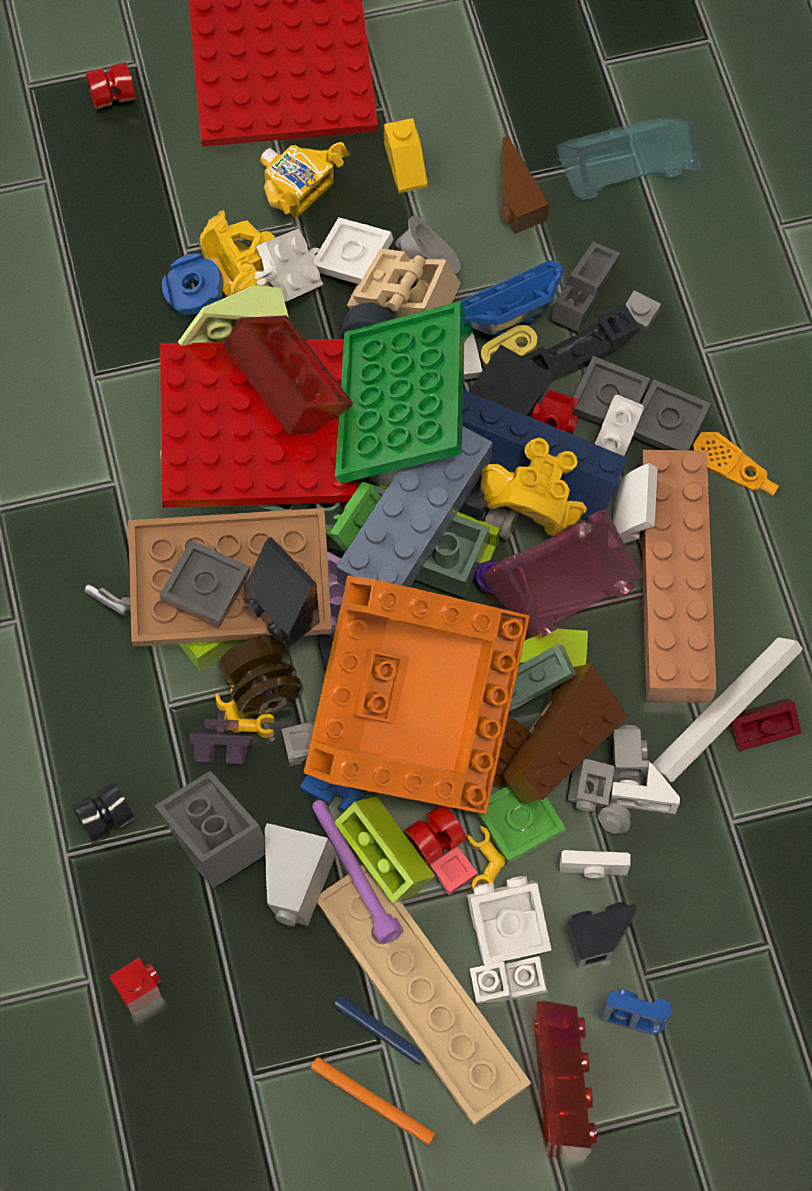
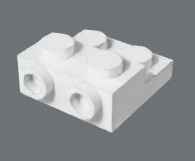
M527 876L507 879L508 886L494 889L493 883L473 887L474 894L467 895L473 927L476 930L484 965L551 951L538 884L533 880L528 881Z

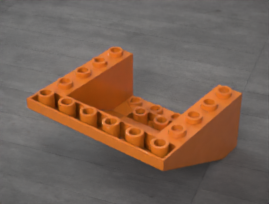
M347 575L304 773L331 784L486 814L530 615L381 580Z

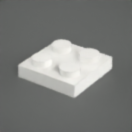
M338 218L313 262L321 274L360 284L380 249H388L393 241L392 233Z

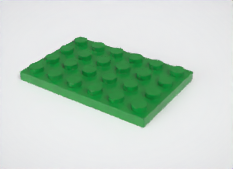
M461 301L344 333L335 476L340 484L462 454L465 308Z

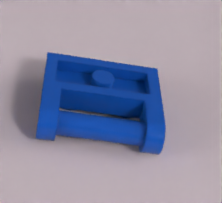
M617 990V993L610 991L601 1021L655 1036L663 1031L665 1021L669 1019L672 1012L668 1001L657 999L650 1003L637 999L638 995L631 991Z

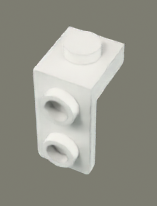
M615 395L595 444L625 456L644 406L622 396Z

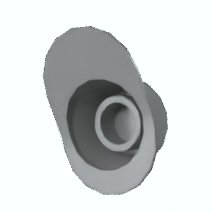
M412 216L408 222L409 229L395 243L398 250L404 251L409 259H414L416 255H419L425 259L447 260L454 273L457 274L460 271V262L454 250L423 219L418 216Z

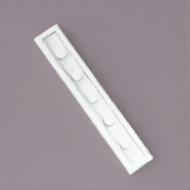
M778 637L652 763L667 782H673L802 652L803 649L798 641Z

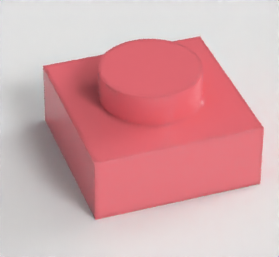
M458 846L430 864L431 871L448 895H451L477 877L476 870Z

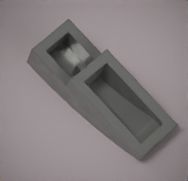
M592 242L571 273L567 286L555 302L551 320L579 332L612 274L620 253Z

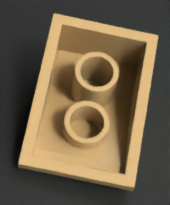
M425 259L426 263L422 268L423 275L418 282H414L410 289L411 296L408 301L402 303L398 311H394L388 307L391 298H387L383 307L389 310L396 319L452 304L461 283L447 260ZM402 276L399 277L396 284H400ZM353 294L347 305L349 309L359 305L353 298Z

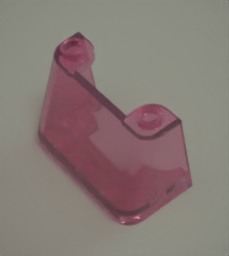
M605 508L589 516L588 520L573 525L568 530L523 553L520 552L499 561L482 574L489 589L509 611L530 615L527 632L531 636L538 634L540 639L557 630L556 623L613 593H616L617 597H621L635 589L632 583L642 577Z

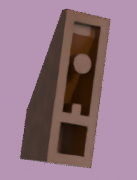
M509 136L503 137L501 154L502 208H500V215L506 225L510 224L516 234L547 221L549 204Z

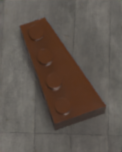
M592 663L573 667L576 675L566 680L562 687L555 691L550 699L552 703L544 716L539 717L533 726L535 727L534 732L528 741H524L504 773L503 777L521 802L544 800L629 717Z

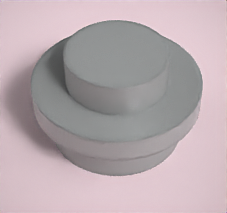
M609 803L598 814V820L602 827L610 833H625L631 826V814L620 804Z

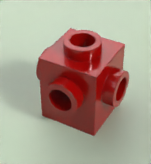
M549 389L544 395L542 403H536L531 418L573 434L579 416L574 415L579 399Z

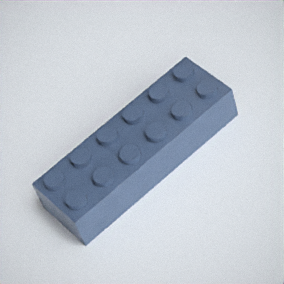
M462 426V454L400 469L336 566L337 582L345 586L348 575L411 587L423 565L481 477L482 468L490 463L493 442Z

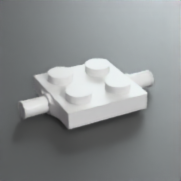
M299 228L256 246L264 266L263 271L255 274V280L263 277V279L256 283L264 285L270 282L273 287H281L285 302L323 285L319 270L313 262L316 257L315 253L319 252L320 249L313 248L308 251L306 240L302 237Z

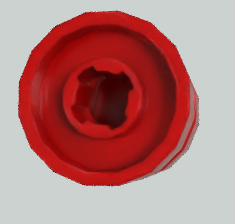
M126 62L111 65L106 72L102 68L85 72L96 110L112 106L113 100L124 103L136 99L133 82Z
M442 805L426 815L425 822L417 820L403 830L406 837L428 866L443 856L444 849L451 851L467 840L466 834L457 818L448 807Z

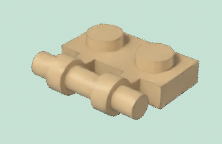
M380 249L354 292L353 298L357 304L374 303L380 306L384 305L387 298H391L388 307L398 311L402 303H406L411 296L410 289L414 282H418L423 275L422 268L426 263L425 258L416 255L412 263H410L404 251ZM402 276L400 284H396L399 277Z

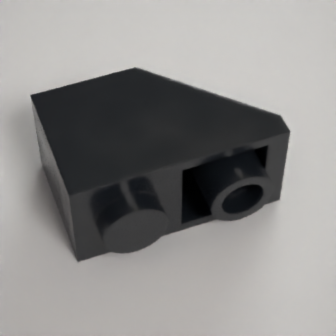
M619 902L607 906L604 912L592 914V911H583L572 916V920L568 921L566 931L577 968L611 960L634 919L637 911L635 904L625 906L624 902Z

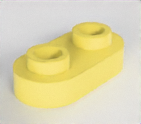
M518 325L490 340L481 350L482 366L486 367L500 344L520 356L536 350V332L529 326ZM523 342L526 346L519 347L517 343Z

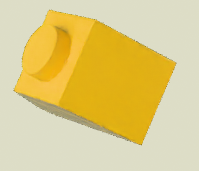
M413 118L384 124V146L398 193L428 187L421 143Z

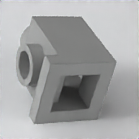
M624 725L619 727V729H615L611 738L612 765L615 766L613 778H646L649 769L647 741L641 740L640 729L635 725Z
M585 759L572 772L568 801L576 802L575 808L586 812H595L596 807L607 806L615 766ZM586 783L590 787L589 793H585Z

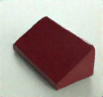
M782 699L744 710L729 724L738 751L802 733L795 702L790 699Z

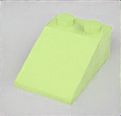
M253 285L203 307L178 343L183 346L200 342L273 341L289 320L282 288Z

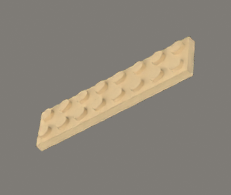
M363 864L360 867L387 914H391L392 917H396L404 929L400 937L384 945L378 942L373 933L375 928L373 922L375 920L349 874L323 891L319 896L317 906L416 1046L424 1054L428 1063L469 1121L475 1126L530 1087L531 1082L401 901L392 903Z

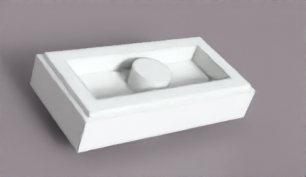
M563 850L560 857L559 873H584L585 877L594 879L603 878L605 874L627 875L630 868V854Z

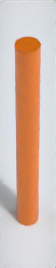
M317 1057L310 1069L428 1146L436 1135L435 1132L321 1058Z

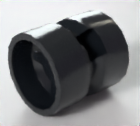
M114 782L98 790L96 798L86 797L72 805L78 820L93 843L109 835L111 827L114 826L119 829L135 819L130 807Z

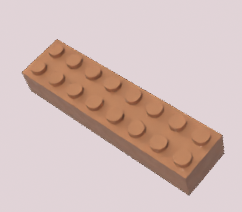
M643 450L639 467L650 463L658 468L655 526L641 530L646 702L712 703L716 691L707 451Z

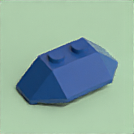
M548 260L460 300L465 308V325L491 336H499L514 325L534 321L537 315L545 312L553 301L564 272L562 265Z

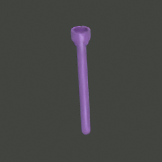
M322 800L315 801L313 803V810L375 920L373 922L375 927L373 933L378 942L384 945L396 940L404 932L399 920L396 917H392L391 914H387L343 834L335 825V820L326 804Z

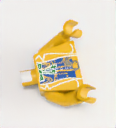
M338 142L332 145L329 150L323 151L301 149L296 145H292L281 155L271 148L267 149L262 154L260 163L267 167L264 172V190L270 207L283 210L285 214L290 213L294 218L300 216L334 183L333 164L341 167L344 164L342 157L350 155L345 145Z

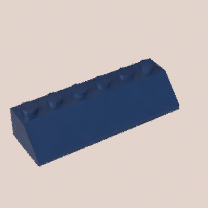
M463 390L462 426L493 442L492 459L489 464H499L507 471L515 473L518 467H529L531 460L525 454V446L536 438L546 440L549 445L548 454L554 457L564 451L573 452L577 457V465L571 472L562 474L560 479L570 489L567 501L583 502L587 510L580 518L598 526L600 525L628 459L627 457Z

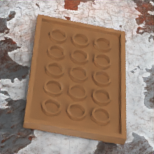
M324 508L128 520L131 642L133 647L244 640L266 634L271 635L266 627L268 624L261 617L257 619L253 617L244 605L246 602L244 587L263 545L269 537H272L317 583L320 622L304 636L332 634ZM190 540L250 566V573L220 627L160 599L161 591Z

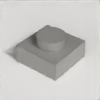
M636 291L632 293L625 304L639 325L640 331L644 333L647 332L661 307L660 303Z

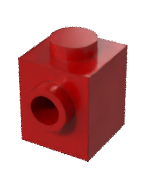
M137 958L109 976L114 988L131 1015L161 996L156 985L161 982L160 977L151 963L144 966L140 958Z

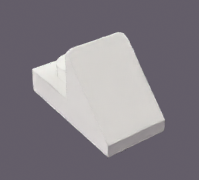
M649 762L645 786H639V783L633 780H621L619 783L613 782L609 803L620 804L626 808L676 814L680 797L656 767Z

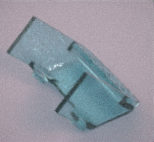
M669 116L654 118L557 144L559 158L574 195L581 197V199L597 197L599 195L598 191L602 190L605 185L655 172L665 173V177H674L683 174L682 169L685 168L694 171L701 170L692 121Z

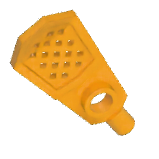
M701 432L693 443V451H707L708 471L752 491L762 489L772 496L780 487L767 479V471L746 456L740 448L719 432ZM752 470L755 476L749 477L744 471Z

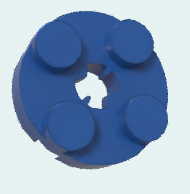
M200 254L185 255L174 261L170 266L172 270L167 277L164 275L162 280V292L165 299L179 314L184 316L198 314L203 307L222 299L221 292L224 285L222 272L214 261L204 258ZM195 279L199 282L194 289H186L187 285H191L189 283L190 280Z

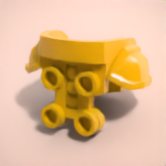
M225 210L218 212L217 216L212 217L208 221L200 236V246L204 258L214 261L221 270L224 280L222 292L228 297L253 285H259L256 282L263 279V277L255 280V274L263 271L264 266L256 246L275 237L271 232H258L247 220L228 226ZM238 238H242V239L250 240V241H253V242H252L251 246L248 247L247 245H245L244 243H242L240 240H237V241H234V240H236V239H238Z
M542 438L533 439L525 446V454L531 460L529 467H518L515 473L507 471L499 464H488L482 468L480 473L482 476L481 490L484 494V500L487 502V508L494 509L506 506L534 519V522L544 526L545 532L550 536H557L566 528L572 527L586 513L587 508L583 502L567 501L570 489L563 480H560L562 474H567L576 467L577 457L571 451H564L555 457L549 455V445Z

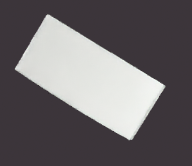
M539 956L508 964L502 961L470 969L477 1004L518 999L548 992L543 963Z

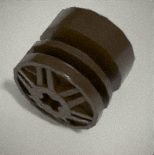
M267 634L253 637L228 650L219 660V668L227 686L234 688L231 694L234 702H236L240 716L244 718H257L262 714H271L291 704L303 692V684L300 678L297 677L295 667L288 664L290 662V655L283 640L279 642L273 636Z

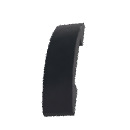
M623 304L598 317V323L547 350L542 346L522 357L553 374L552 381H555L588 366L593 356L600 359L639 332L640 327L627 306Z

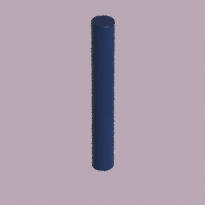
M343 995L337 998L333 1005L335 1008L418 1066L422 1063L425 1056L419 1048Z

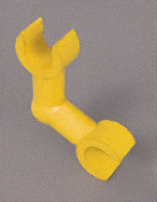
M216 693L217 707L225 712L229 728L232 732H257L262 738L274 736L273 730L261 728L263 723H274L273 715L262 714L257 719H241L233 698L229 703H224L220 700L219 694Z
M480 826V832L485 837L483 842H475L468 835L470 847L480 850L489 861L483 874L474 878L472 892L474 891L473 887L481 882L486 884L493 883L506 862L504 856L490 842V834L483 826Z

